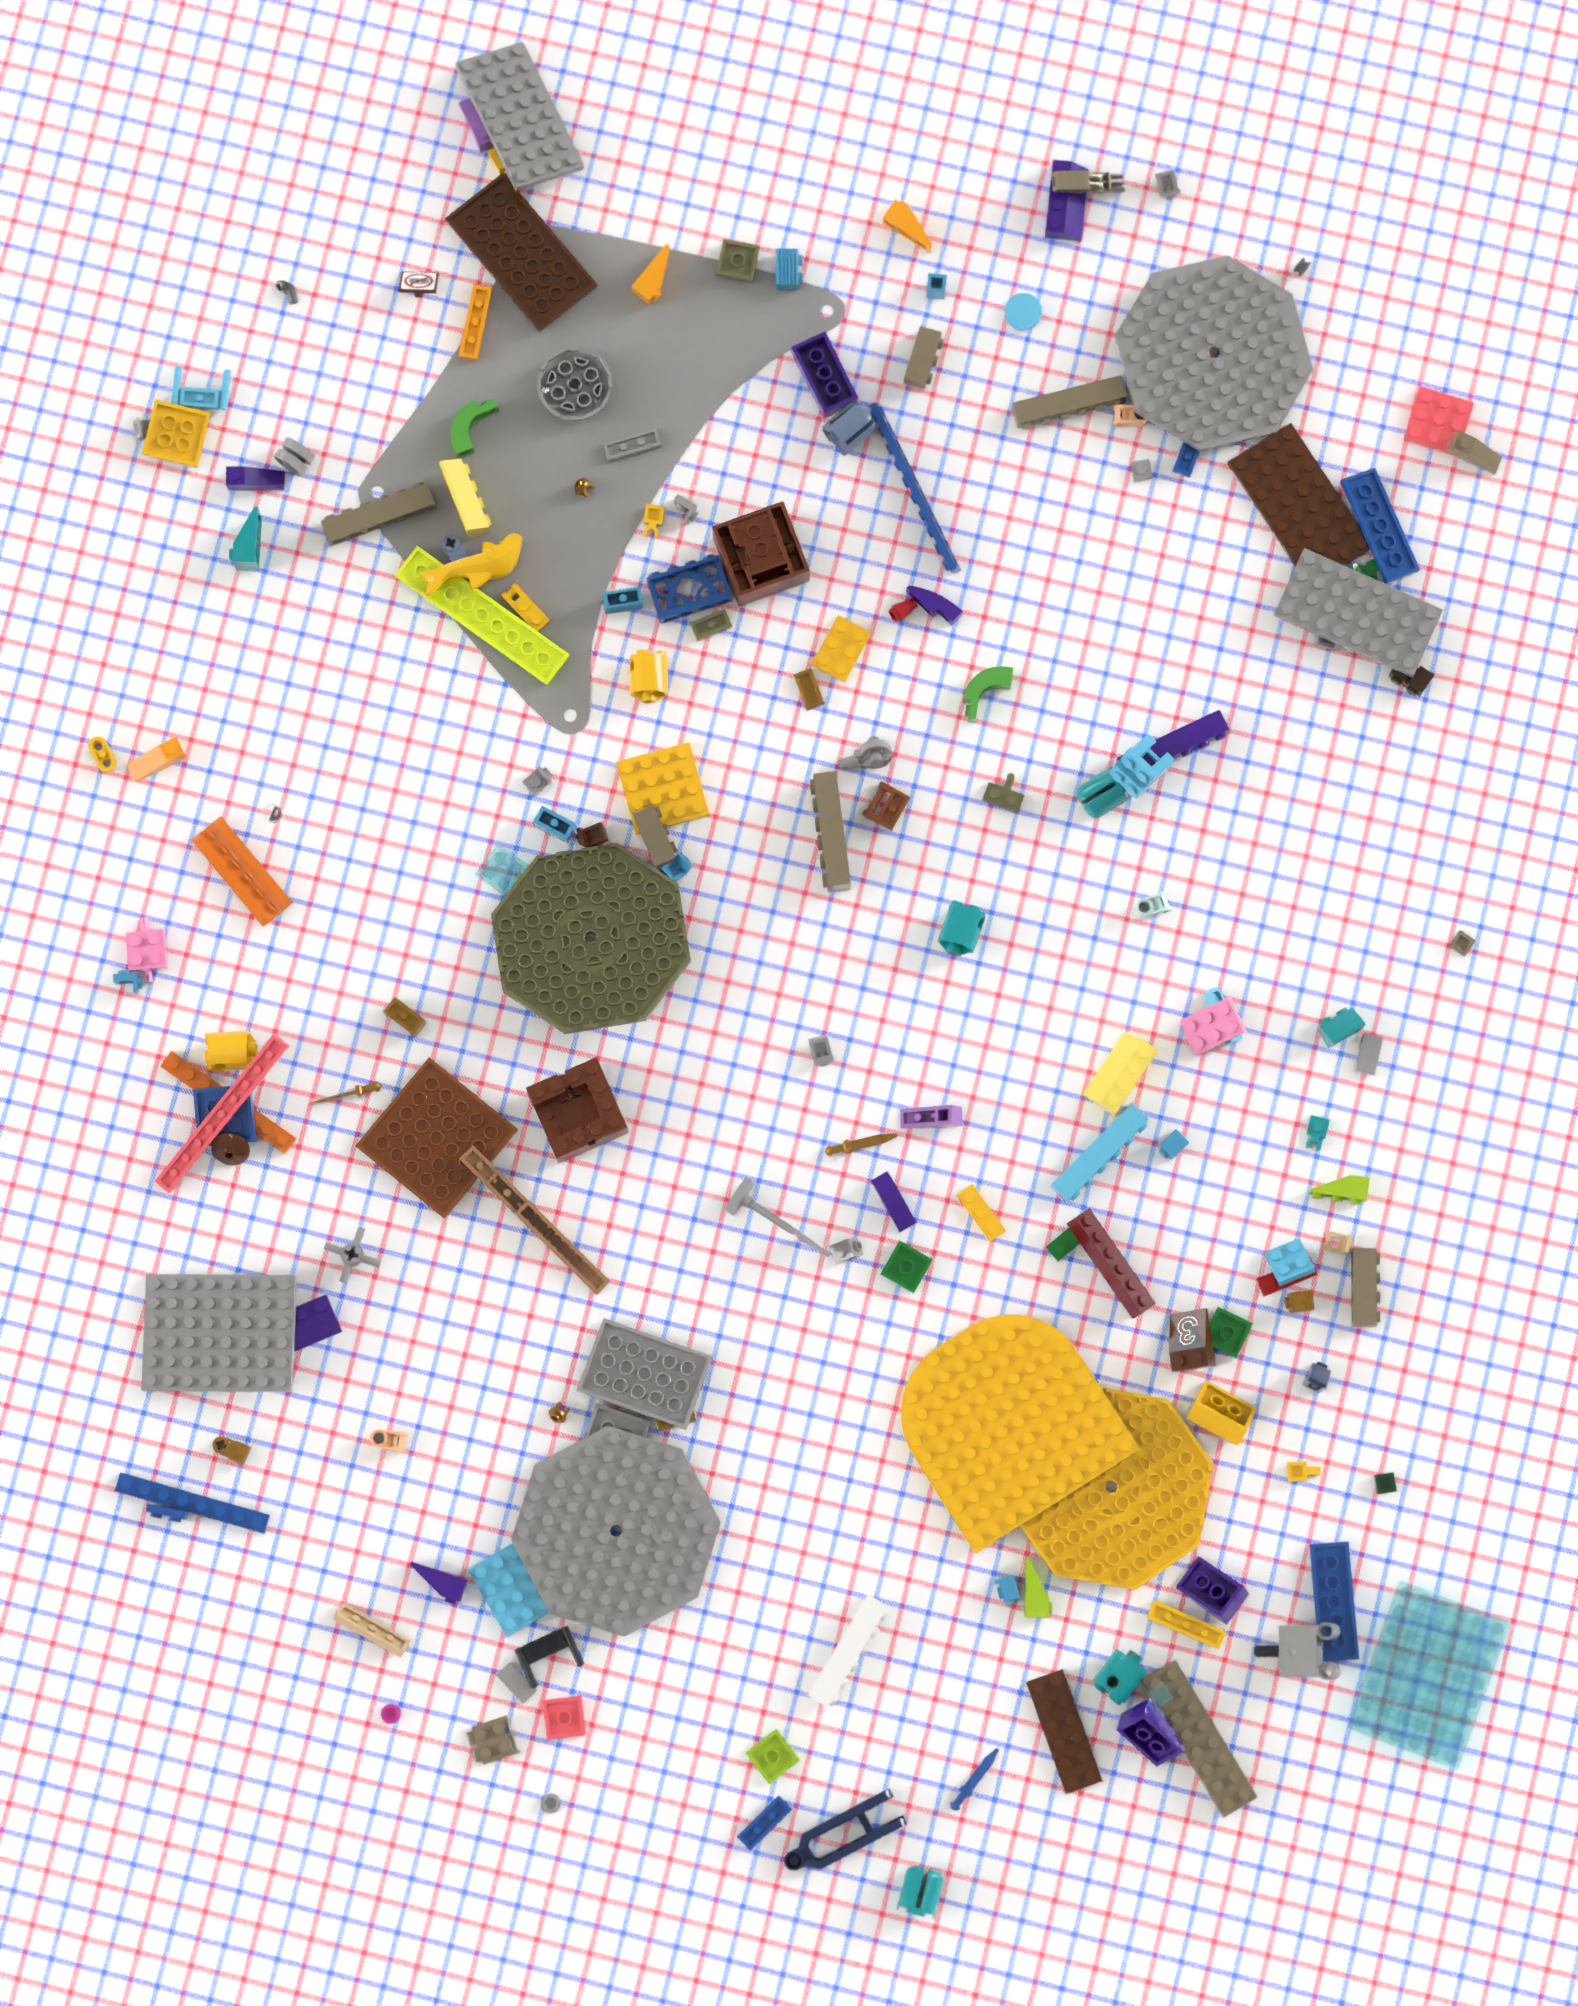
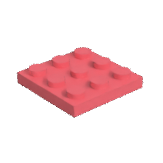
M1420 386L1403 440L1449 454L1445 450L1451 434L1458 431L1465 433L1474 402Z

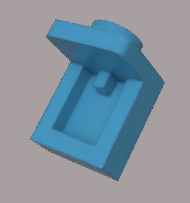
M680 852L676 858L663 866L659 871L677 882L688 874L693 865Z
M120 970L118 974H113V982L116 985L133 983V992L140 994L139 989H142V978L136 972L130 973L129 970Z

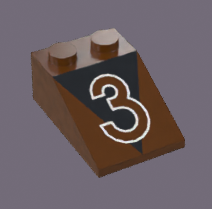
M1207 1308L1170 1314L1169 1356L1172 1372L1216 1366Z

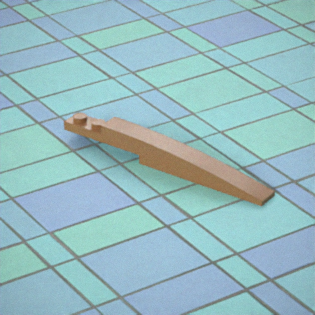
M473 1145L459 1158L596 1295L610 1282Z

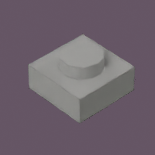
M1149 459L1130 463L1134 482L1153 478Z

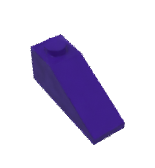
M226 466V487L228 491L285 490V471L246 466Z
M411 1561L410 1565L440 1596L445 1597V1602L454 1605L456 1601L461 1603L468 1580Z

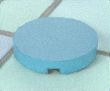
M1018 293L1012 296L1005 306V317L1008 324L1020 331L1034 328L1042 316V306L1039 300L1028 293Z

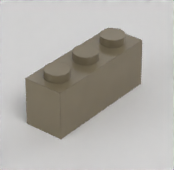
M923 326L919 327L904 376V384L925 389L927 384H931L933 374L930 372L932 367H936L939 357L936 356L937 349L941 350L944 341L941 338L942 332Z
M653 803L633 811L632 815L654 865L658 866L676 858L675 852H677V848L673 841L669 842L667 835L670 832L666 823L662 825L659 819L663 817L659 807H654Z

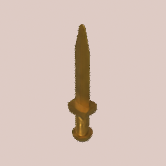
M374 1081V1083L365 1086L356 1085V1090L322 1098L309 1104L325 1102L353 1094L362 1097L364 1093L375 1090L379 1092L381 1084L378 1081Z
M879 1134L853 1141H848L847 1139L841 1145L832 1147L828 1145L825 1153L830 1157L832 1154L840 1152L850 1154L853 1150L885 1143L896 1138L897 1134Z

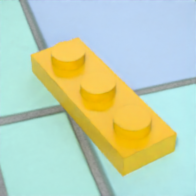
M973 1184L956 1195L989 1242H992L1006 1232Z

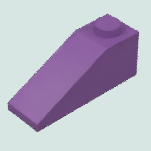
M468 98L458 102L480 153L493 148L494 146L471 99Z
M943 1105L900 1109V1126L902 1129L963 1126L962 1107Z

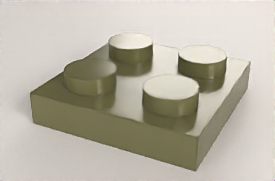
M723 239L716 276L753 283L760 245Z

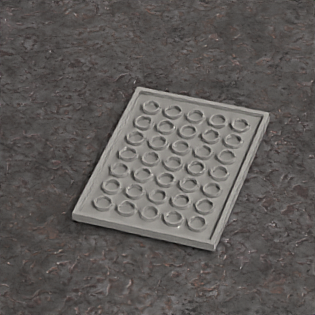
M146 1274L141 1390L293 1392L297 1275Z

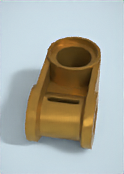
M223 1436L215 1438L212 1444L215 1452L242 1465L245 1464L252 1448ZM225 1440L224 1444L227 1447L226 1449L222 1448L220 1451L217 1443Z

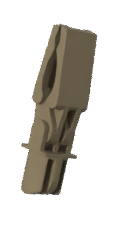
M1055 171L1052 173L1053 192L1078 194L1086 193L1085 191L1101 194L1106 192L1124 193L1125 187H1119L1125 184L1124 180L1121 179L1124 177V174H1110V171L1092 174L1089 171Z

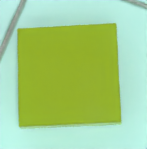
M777 1729L746 1752V1755L769 1784L800 1761Z

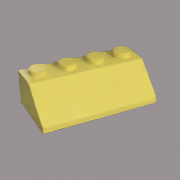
M462 459L440 461L439 465L469 540L490 532L489 525H492L488 514L484 515L482 508H485L481 497L477 498L475 491H478L474 480L470 481L468 474H471L467 463L463 464Z
M1124 1032L1082 1095L1115 1116L1158 1050L1144 1040Z

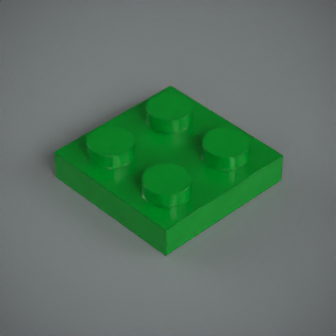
M899 1240L880 1275L914 1294L933 1259Z
M1217 1307L1210 1322L1213 1348L1236 1359L1253 1323Z

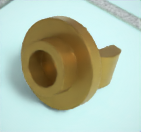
M585 477L578 479L574 485L575 494L590 497L591 495L586 492V488L592 489L595 488V485L588 483V479Z
M558 1402L555 1407H551L549 1410L550 1418L555 1423H564L570 1411V1408H567L565 1411L560 1410L561 1402Z

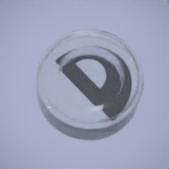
M270 803L265 806L263 815L268 822L277 823L282 819L283 811L278 804Z

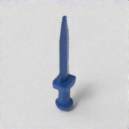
M998 1748L984 1758L966 1784L960 1787L959 1795L953 1802H950L952 1810H960V1805L965 1798L972 1796V1791L993 1764L999 1751Z

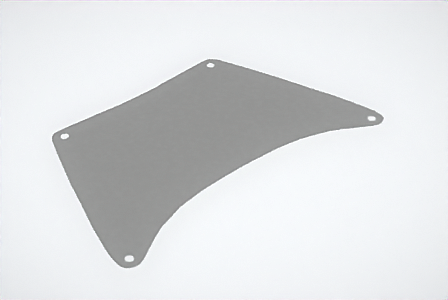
M548 225L598 286L539 332L495 281L492 286L478 361L459 358L461 344L459 345L429 393L363 480L358 489L359 501L361 504L378 501V498L371 495V489L375 485L383 488L384 493L382 496L388 495L389 497L395 495V492L398 490H409L418 483H428L436 509L380 528V531L404 561L407 560L416 546H419L442 564L450 563L449 558L443 551L442 541L447 535L456 536L470 556L482 553L481 543L485 541L498 545L510 533H517L523 537L520 557L513 571L503 578L488 580L477 589L524 621L501 597V594L504 591L507 592L515 582L550 619V623L539 633L570 654V657L549 685H545L459 622L454 621L496 671L547 723L565 734L572 735L578 733L586 726L589 720L592 640L603 600V593L607 589L624 549L645 514L646 504H651L659 489L701 428L733 391L769 362L791 350L792 346L824 331L828 332L841 323L845 314V304L833 293L805 282L799 284L798 290H776V274L757 268L753 283L716 276L719 260L670 249L661 290L662 294L656 302L653 301L649 305L632 292L631 286L663 247ZM830 305L833 309V314L830 317H823L820 313L822 306ZM569 347H579L598 354L608 365L612 376V392L605 407L595 416L581 421L564 420L550 413L542 404L537 390V379L543 363L553 353ZM577 382L570 385L572 389H578L580 386ZM473 400H476L478 406L486 400H496L499 412L479 419L471 427L470 440L474 447V453L458 458L462 459L463 464L467 463L471 474H468L470 481L474 480L478 491H475L477 498L481 497L485 508H482L484 515L488 514L492 525H489L490 532L469 540L442 475L439 462L457 459L451 441V427L455 416L461 408ZM657 428L662 447L608 463L602 443ZM585 477L588 479V483L595 485V488H586V492L591 495L590 497L575 494L574 485L578 479ZM448 542V547L454 548V543ZM517 594L512 597L514 601L519 598ZM568 709H573L577 713V717L573 722H568L564 718V713Z

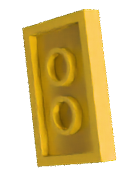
M838 615L811 666L845 683L872 632Z

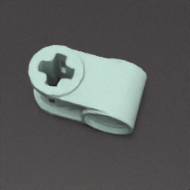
M1167 891L1139 900L1134 907V914L1138 918L1144 919L1173 910L1172 906H1169L1166 897ZM1139 905H1146L1148 912H1141Z

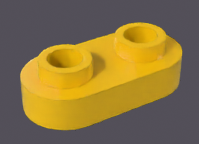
M93 737L89 741L88 748L97 766L104 773L114 771L117 767V760L108 743L102 737ZM98 744L102 745L100 750H96ZM106 761L111 762L110 766L108 767L104 766V763Z

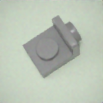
M679 494L676 495L674 498L675 508L682 513L688 512L684 518V523L688 525L698 515L697 505Z
M540 765L536 767L537 770L522 781L534 797L552 783L550 778L552 774L546 767L542 769Z

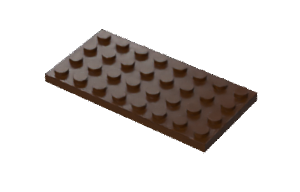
M504 173L500 174L445 218L448 225L539 332L598 286L519 191H515L511 181Z
M1292 423L1228 461V466L1295 567L1304 548L1344 566L1370 551L1359 524Z

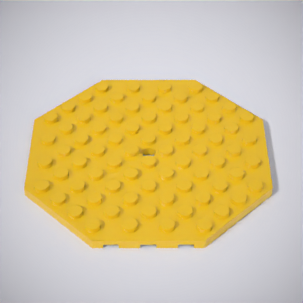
M1101 1387L1140 1450L1020 1527L1053 1575L1136 1590L1200 1545L1213 1462L1168 1399ZM1110 1481L1114 1482L1117 1486L1116 1491L1113 1493L1106 1490V1484Z

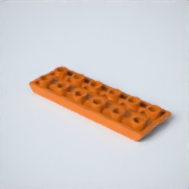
M221 816L191 840L263 927L293 904Z

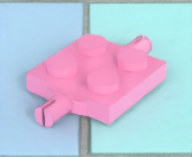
M141 918V930L126 933L128 970L130 972H144L145 983H153L152 971L167 968L165 930L149 929V918Z

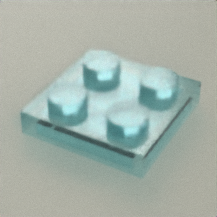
M497 844L475 875L505 896L529 865Z

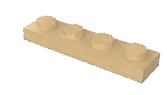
M344 1602L333 1617V1620L400 1658L411 1640Z

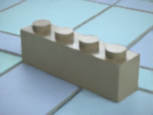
M1353 1248L1351 1252L1352 1327H1376L1377 1323H1380V1311H1377V1303H1380V1292H1377V1284H1380V1272H1377V1265L1380 1264V1253H1377V1248Z

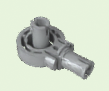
M872 736L867 742L862 744L860 749L854 750V755L838 760L839 767L842 772L853 767L860 769L867 767L871 769L882 768L892 760L891 746L888 742L879 739V737Z

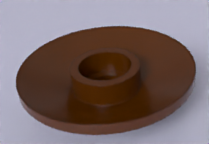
M234 1133L218 1135L213 1140L211 1146L214 1157L227 1165H238L245 1162L250 1153L248 1142L240 1135Z

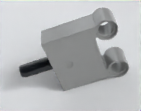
M1324 1622L1320 1625H1279V1645H1257L1254 1648L1255 1657H1279V1677H1321L1324 1680H1335L1340 1676L1341 1669L1334 1662L1323 1663L1322 1639H1337L1340 1635V1628L1337 1624L1331 1622ZM1328 1626H1330L1332 1629V1634L1330 1636H1327L1326 1634V1628ZM1328 1666H1331L1333 1670L1331 1676H1328L1326 1673Z

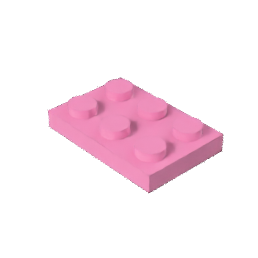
M1227 997L1180 1021L1195 1056L1247 1032L1231 997Z

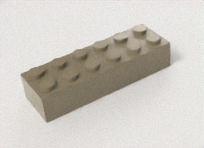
M836 771L813 774V779L810 780L811 795L815 794V798H812L813 813H817L818 816L815 817L816 832H820V835L817 836L818 851L822 850V854H820V867L825 869V873H822L823 888H827L828 893L850 890L851 880Z

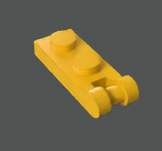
M514 582L507 592L504 591L501 594V597L526 624L540 632L550 623V619ZM515 594L519 596L516 601L512 599Z

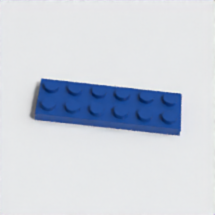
M1376 468L1342 479L1340 483L1385 584L1419 572V565Z
M1349 1541L1309 1544L1316 1625L1331 1622L1337 1624L1340 1628V1635L1337 1639H1322L1323 1662L1359 1659ZM1330 1626L1326 1628L1327 1636L1332 1634Z

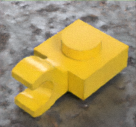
M1307 1461L1287 1462L1288 1482L1307 1481V1475H1321V1467H1307Z

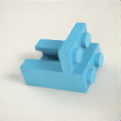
M1149 734L1133 748L1130 747L1109 772L1113 779L1119 782L1135 799L1159 779L1175 761L1168 752L1162 758H1159L1151 750L1150 747L1156 741ZM1145 754L1149 755L1156 762L1152 767L1142 758Z

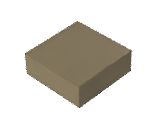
M1459 930L1449 947L1465 957L1476 940Z

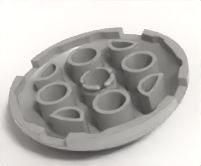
M579 347L561 349L548 357L541 366L537 379L538 395L545 408L558 418L568 421L589 419L598 414L610 399L612 392L610 369L606 362L591 350L588 351ZM574 382L580 384L578 389H572L570 385Z

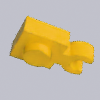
M646 504L643 524H648V526L644 530L645 537L648 536L649 531H654V539L658 538L659 533L656 527H662L665 506Z

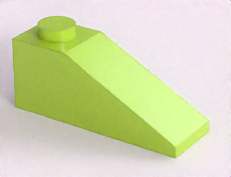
M1025 1558L1024 1617L1049 1618V1614H1052V1602H1049V1597L1031 1559Z

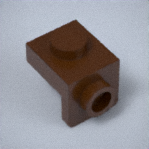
M602 822L585 829L581 827L576 828L578 833L576 835L577 841L585 848L609 841Z

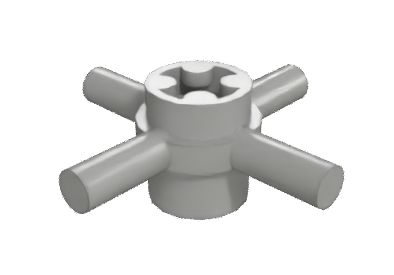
M358 1226L353 1243L347 1244L343 1248L328 1242L324 1245V1250L339 1254L345 1264L339 1280L342 1283H347L352 1267L358 1266L361 1262L377 1268L380 1266L381 1260L364 1255L363 1249L360 1247L365 1232L363 1227ZM351 1249L355 1250V1253L358 1254L357 1258L353 1257L352 1260H349L348 1251Z

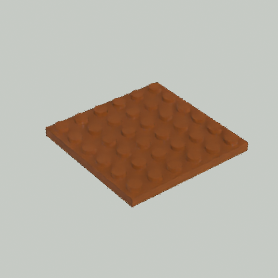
M429 1057L355 1146L445 1219L478 1180V1177L459 1158L473 1145L492 1163L518 1129Z

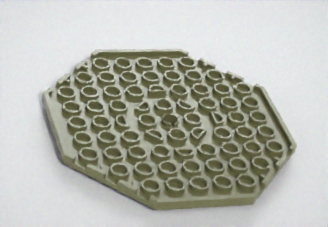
M610 843L607 846L586 847L577 851L556 852V854L536 856L491 913L503 993L563 1034L646 1021L691 962L678 883L618 843ZM588 934L596 936V940L593 942H587L585 938Z

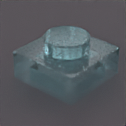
M1160 1682L1146 1693L1157 1709L1174 1698L1163 1682Z

